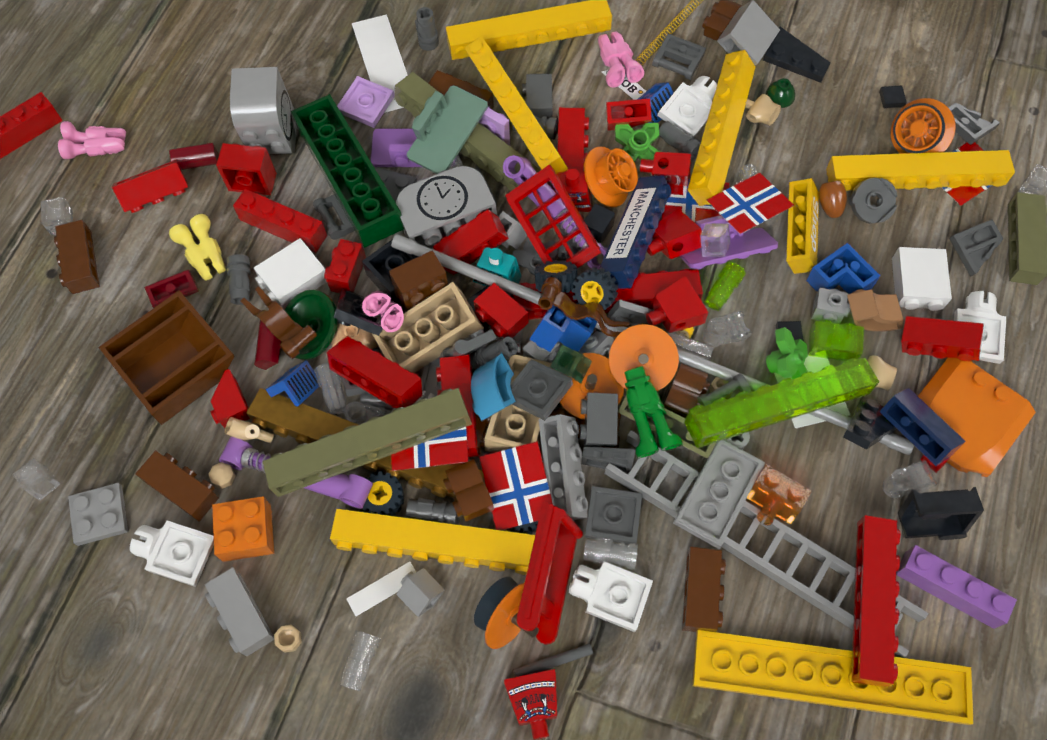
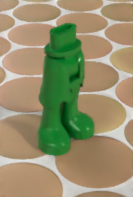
M644 367L624 372L627 380L625 387L627 388L628 408L635 419L640 437V443L635 449L637 459L659 452L646 416L653 419L661 451L683 445L681 437L671 432L664 417V414H667L655 386L650 381V376H646Z

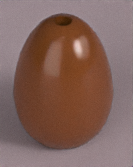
M840 181L823 183L819 189L820 204L830 218L840 217L846 207L847 192L845 186Z

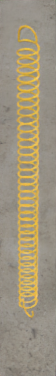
M696 0L698 5L694 7L692 3L689 2V4H687L685 8L689 7L692 10V8L688 6L692 5V7L694 8L693 10H695V8H697V6H699L700 3ZM685 8L679 13V17L685 12ZM683 14V16L685 17V19H683V21H681L679 18H676V17H675V18L671 21V23H669L668 26H672V24H674V25L676 26V28H674V31H675V29H677V27H679V26H677V25L674 23V21H675L676 19H678V20L681 22L680 24H682V22H684V20H686V16ZM669 27V29L672 31V33H670L668 30H665V29L661 32V33H662V36H663L664 38H666V37L663 35V33H665V31H668L669 34H673L674 31H673L670 27ZM661 33L651 42L650 48H652V45L655 46L654 43L661 46L656 42L657 38H661ZM645 49L646 51L649 50L651 53H655L656 51L654 50V52H652L650 49ZM644 50V52H642V54H640L639 57H637V59H635V61H636V60H637V61L640 60L642 63H645V62H643L641 59H638V58L641 57V55H642V58L644 59L643 55H645V50Z

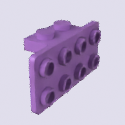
M375 129L373 131L371 151L372 165L374 167H422L410 161L407 157V152L417 138L413 129ZM458 155L456 156L450 167H456L458 165Z
M720 215L695 221L701 228L705 246L680 257L689 268L702 269L710 264H723L731 259H744L752 254L769 253L771 250L778 248V242L763 228H754L739 234Z

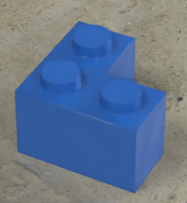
M846 243L815 265L806 281L817 292L819 288L834 289L840 285L849 295L856 290H871L880 275Z
M553 305L542 317L530 340L548 352H551L559 341L566 348L578 353L592 334L597 321L590 317L579 320L570 319L561 309Z

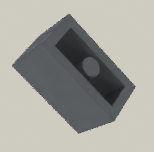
M526 74V83H522V96H527V100L524 101L534 116L541 118L548 116V119L552 117V74Z
M587 393L585 399H581L580 414H585L584 424H580V439H584V446H616L618 394Z

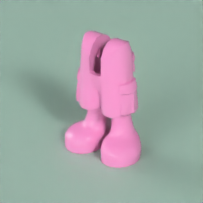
M617 31L612 32L611 42L607 34L598 37L600 56L605 66L610 67L606 75L608 86L612 88L620 86L624 81L625 74L631 83L638 82L643 78L644 70L642 65L632 59L633 52L629 45L624 42L620 33Z
M61 122L60 128L63 139L58 141V149L63 159H72L86 153L90 157L105 155L106 153L116 154L124 150L125 129L89 126L85 132H79L71 122Z
M382 291L372 292L364 298L362 302L364 313L368 316H381V327L383 330L395 332L400 329L404 320L400 305L391 301V298Z

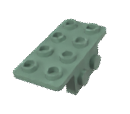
M451 86L445 96L435 91L432 97L427 99L421 114L416 116L413 121L412 129L417 138L407 152L408 159L436 174L448 170L487 110V101L457 86Z

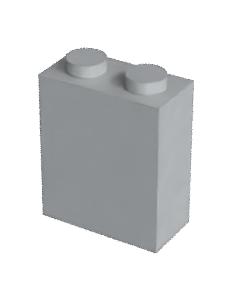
M752 0L738 9L717 42L728 54L746 50L754 65H757L780 29L758 4Z

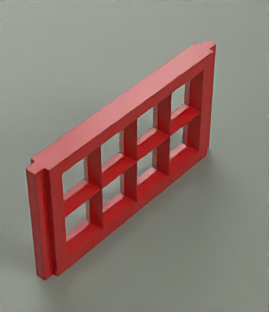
M551 165L546 166L505 195L506 200L543 263L547 261L553 262L549 253L561 245L564 246L570 257L565 261L572 262V264L577 266V269L602 253ZM550 181L557 194L543 203L536 190ZM533 193L539 206L525 214L519 202ZM560 198L567 211L553 220L546 207ZM543 210L550 223L536 232L529 219ZM571 216L577 229L563 237L557 224ZM553 227L560 240L545 249L539 236ZM581 233L588 246L573 255L566 242Z

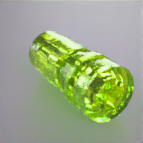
M727 262L718 274L719 279L714 283L704 300L705 304L713 310L720 311L733 293L734 288H738L740 282L745 277V270L736 263Z

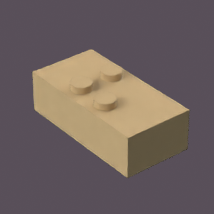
M452 282L403 314V324L399 330L386 332L382 329L379 336L372 335L385 358L398 363L407 371L415 373L439 358L444 349L452 348L456 341L463 340L484 328L462 291Z
M516 354L510 357L508 364L514 373L510 385L532 358ZM532 359L555 371H558L557 364ZM512 404L492 415L487 429L485 451L495 453L536 441L539 444L541 437L540 418Z

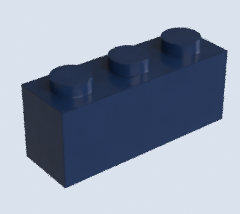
M909 388L895 394L880 411L935 466L950 458L966 442Z

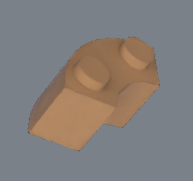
M871 289L866 291L856 290L852 294L847 295L853 320L857 327L868 331L903 329V316L896 294L878 295L873 293Z

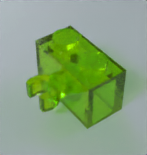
M815 320L809 334V356L848 362L851 359L858 361L863 354L864 327L856 326L853 323L839 324L832 323L829 320Z

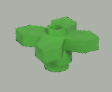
M645 123L641 130L635 131L629 124L615 126V141L625 147L622 150L631 156L634 163L638 158L640 160H654L655 152H660L651 146L659 138L658 123Z
M785 327L775 330L776 343L779 350L772 351L766 357L769 371L777 373L784 378L792 377L794 385L799 389L810 387L809 373L804 365L805 359L808 357L807 344L801 339L794 340L791 331Z

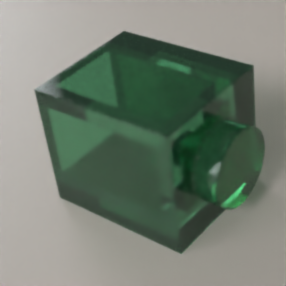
M561 345L550 367L572 378V380L582 383L592 361L583 354Z

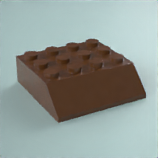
M177 291L98 347L150 414L161 425L218 384L224 371L229 368L235 357L180 291Z

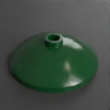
M303 291L296 295L285 308V312L293 321L302 328L307 325L310 326L317 335L299 351L300 354L295 358L300 360H310L322 354L328 348L336 333L338 321L333 317L336 306L333 300L321 291Z

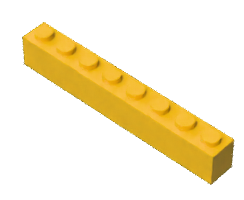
M607 0L582 1L447 26V42L452 60L470 57L465 47L480 36L484 38L492 52L504 51L611 30L612 14Z
M480 36L465 47L466 52L540 168L543 169L551 165L556 173L568 170L561 156L484 38Z
M746 50L726 54L688 186V192L699 206L711 205L707 199L723 191L756 68Z
M1009 150L832 156L826 168L828 182L840 181L845 186L846 191L854 190L861 181L870 178H883L891 182L895 189L907 190L914 188L934 189L937 187L957 188L960 186L980 187L986 185L999 187L1006 185L1015 173Z
M336 509L330 540L340 550L351 551L352 548H359L367 554H377V551L387 552L388 556L401 558L404 554L411 555L413 559L419 561H427L428 558L438 559L439 563L448 565L453 564V561L463 562L464 566L470 568H478L479 565L489 566V569L493 571H504L507 568L514 569L515 573L521 575L527 574L535 535L342 509Z

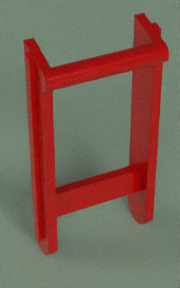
M545 502L542 503L517 614V624L525 631H532L536 627L539 628V632L536 635L537 640L544 645H549L556 640L576 543L577 539L582 538L583 531L564 509Z

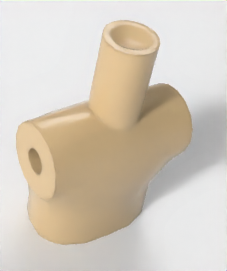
M762 94L755 102L747 99L745 108L749 109L746 117L750 122L764 123L769 126L775 122L781 111V106L775 104L765 94Z
M874 355L869 356L866 364L853 359L848 364V368L862 373L861 385L866 388L877 387L888 391L894 382L897 372L896 367L889 365L881 357Z
M233 417L229 418L224 432L226 435L244 441L256 438L271 443L274 434L260 430L253 423Z

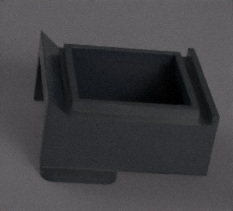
M973 487L971 491L963 489L923 493L912 489L899 509L898 516L906 539L938 536L939 540H954L967 537L968 531L983 513L984 508L976 487Z

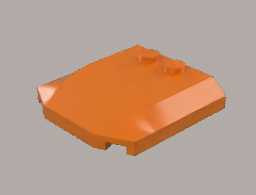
M947 358L918 395L925 404L966 441L950 457L947 463L958 471L965 473L971 471L982 474L983 477L991 475L1036 413L1031 403L973 362L962 361L957 358Z

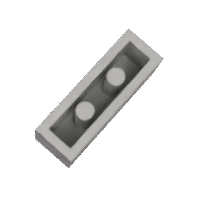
M232 567L205 584L208 590L205 596L209 604L213 608L216 606L220 615L217 616V620L224 630L228 629L231 638L228 640L236 653L240 652L245 656H249L274 640V636L245 581L235 568Z

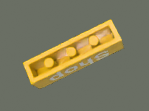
M812 178L789 182V200L795 206L788 209L786 261L794 274L811 272L812 268L817 265L819 191Z

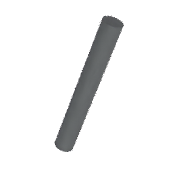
M589 643L513 670L516 677L538 673L593 654Z

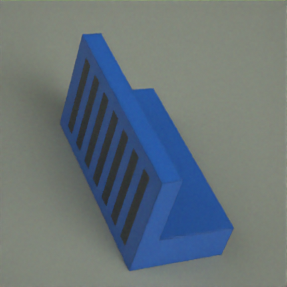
M668 82L653 85L638 98L650 99L652 120L648 123H658L662 120L657 115L674 94Z
M305 360L287 370L265 390L270 397L285 391L297 407L323 383L308 361Z

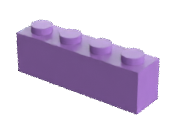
M917 545L905 552L899 569L896 571V575L993 629L1008 623L1017 601L1015 598Z

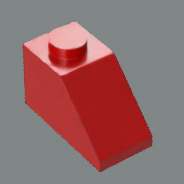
M650 99L606 102L607 131L615 130L616 125L629 124L633 128L651 122Z
M227 369L224 371L212 396L211 404L214 410L210 411L215 423H221L224 428H226L230 417L242 421L250 419L247 415L249 407L239 384L231 370Z

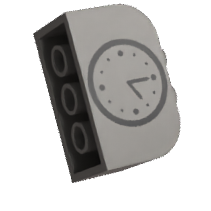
M278 67L232 69L230 88L231 117L243 145L265 147L269 154L295 153L297 127L290 112L294 110Z
M466 166L444 170L432 177L420 179L416 183L405 187L399 193L396 204L402 214L400 218L406 238L433 250V246L443 237L449 236L458 230L461 225L467 224L476 218L479 213L489 209L497 215L496 203L483 176L476 169Z

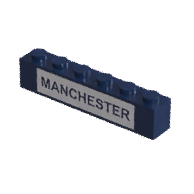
M664 175L640 177L638 179L637 185L599 269L604 268V272L609 271L612 273L610 277H615L616 281L614 283L618 284V289L632 287L635 278L638 276L641 263L645 259L648 246L652 242V237L655 229L658 227L660 217L665 210L667 200L671 196V187L667 184Z

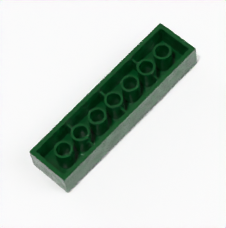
M326 95L290 111L300 135L364 248L404 230L400 218L402 216L400 209L331 95Z

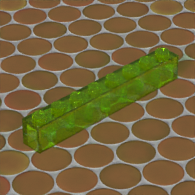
M865 357L858 360L852 358L835 367L829 365L815 373L812 371L806 372L799 378L783 379L776 385H763L753 392H740L730 399L720 398L707 406L697 405L689 410L684 423L696 448H700L868 395L878 385L879 380Z

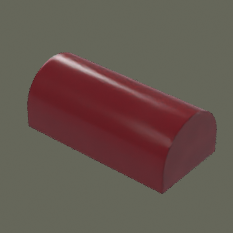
M213 143L169 150L170 160L176 159L181 170L216 165L219 153Z
M189 269L144 287L153 308L177 291H180L184 297L199 292L195 279Z
M261 320L259 322L254 365L260 369L267 370L279 363L281 341L271 333Z

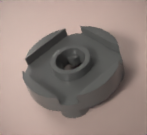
M866 179L854 188L849 198V204L855 216L861 221L868 224L884 222L896 210L897 191L893 184L886 179ZM871 196L878 197V199L876 200V202L878 203L877 206L870 204Z

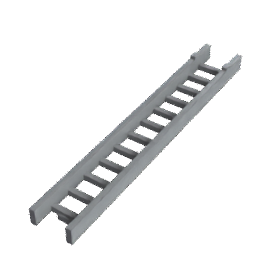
M630 431L626 442L637 447L640 443V437L635 432ZM659 447V452L650 455V457L656 462L662 463L664 467L650 488L634 479L648 456L639 458L629 474H626L610 463L607 465L604 474L627 487L631 492L642 493V498L676 518L681 509L678 506L679 502L691 483H695L700 472L666 451H661ZM670 469L686 478L672 502L656 492ZM745 501L740 512L751 518L753 522L739 544L726 537L722 548L853 630L854 616L839 606L852 582L855 583L856 568ZM759 524L776 534L763 558L745 548ZM782 538L799 548L785 573L768 563ZM805 552L822 562L809 588L792 578ZM829 567L846 577L833 602L815 592ZM898 595L895 601V608L899 610V620L897 625H895V630L903 617V614H900L901 612L917 622L926 619L928 613ZM898 644V650L894 653V656L904 658L909 653V650Z

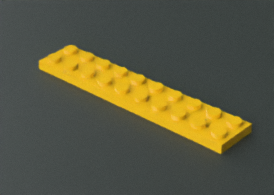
M703 630L696 631L692 685L694 687L964 725L973 724L971 667L894 657V664L898 666L897 679L893 685L880 687L851 682L853 651Z

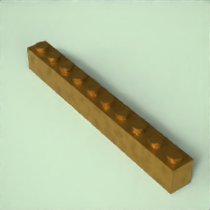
M262 388L257 392L247 411V415L252 420L251 423L257 425L260 429L264 430L266 427L273 429L275 434L287 438V436L294 437L300 444H309L319 440L324 435H333L343 431L348 426L358 425L302 403L296 407L291 399L278 394L270 397L268 392ZM391 455L365 464L363 467L373 472H376L378 469L390 473L391 477L395 476L398 480L399 478L407 480L408 484L417 489L425 487L438 497L445 498V496H449L456 501L453 493L448 494L443 479L447 478L446 470L463 463L392 471ZM479 470L483 482L485 484L483 471Z

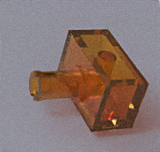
M766 464L747 498L762 507L757 514V519L760 523L767 516L763 524L769 526L773 524L775 517L778 516L792 524L803 509L812 491Z

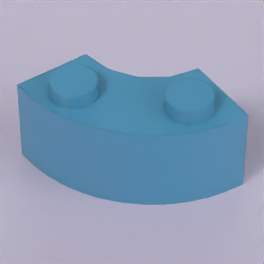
M502 353L477 368L472 375L471 393L474 402L472 407L481 421L516 402L510 386L514 373Z

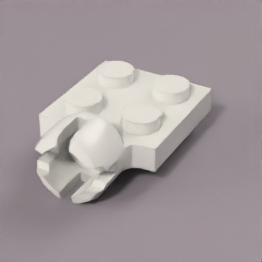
M701 76L690 86L682 83L660 109L657 116L664 121H669L686 132L688 136L692 135L695 137L707 122L717 87L716 82L713 80L706 87L705 84L710 77Z
M984 291L971 292L966 297L965 309L958 308L954 312V321L984 323L979 360L1000 364L1004 361L1006 316H1001L997 313V299L993 293L987 292V299H983Z
M167 520L161 529L147 525L140 526L134 534L139 535L140 539L145 542L132 539L130 551L136 556L147 559L145 570L196 587L214 546V536Z
M604 561L601 568L597 570L579 565L573 575V581L570 583L569 593L585 600L587 603L585 613L635 632L653 581Z

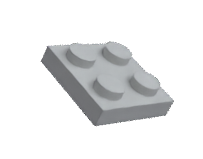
M115 483L68 496L73 543L80 546L128 532L121 484Z

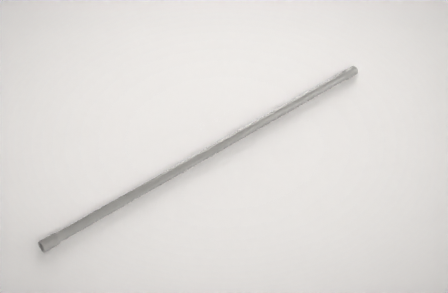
M399 234L394 236L391 244L393 248L416 256H421L433 250ZM433 250L443 267L488 285L495 283L505 292L538 304L542 293ZM597 322L595 328L601 330V328H600V326H599V324H598V322ZM604 323V325L612 331L623 332L625 329H627V327L624 326L611 327ZM677 348L679 362L729 382L733 380L734 376L739 374V372ZM742 374L751 391L847 429L851 417ZM894 433L885 435L879 441L887 447L906 455H910L914 448V445L908 439Z

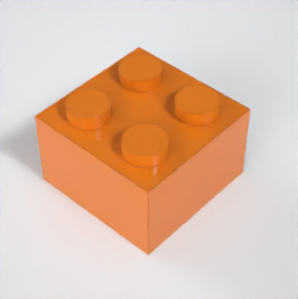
M264 496L212 504L214 555L221 561L226 562L274 554L271 504Z

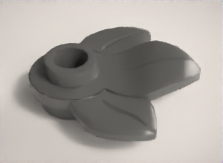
M527 238L523 250L513 251V256L517 259L518 265L528 268L529 272L535 275V265L543 262L530 239ZM551 240L545 243V249L549 248L556 242L554 240ZM557 249L549 253L552 261L557 257Z

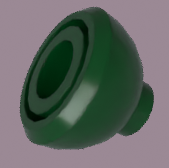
M782 78L773 82L768 87L765 95L769 96L781 108H785L793 104L796 93L791 82L786 78Z

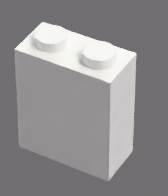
M301 238L254 267L258 275L255 277L258 285L262 290L267 288L269 291L267 296L271 300L276 301L284 310L289 302L299 293L306 290H316L327 283L324 278L326 269Z
M899 247L892 257L895 294L897 295L900 307H905L909 310L926 308L931 311H938L944 309L952 299L946 249Z

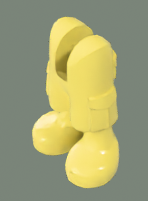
M198 214L190 220V227L198 237L200 244L197 245L189 228L184 224L173 226L169 230V236L175 243L186 247L185 256L187 260L196 268L200 276L207 281L213 278L210 268L207 266L208 263L212 262L213 267L216 268L219 274L226 271V266L216 239L210 238L208 235L211 225L210 219L205 214Z

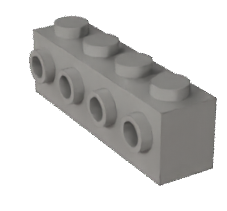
M561 414L548 417L545 421L539 419L544 470L553 505L564 509L573 520L588 518V501L584 493L585 476L581 468L582 452L578 443L579 427L576 419Z

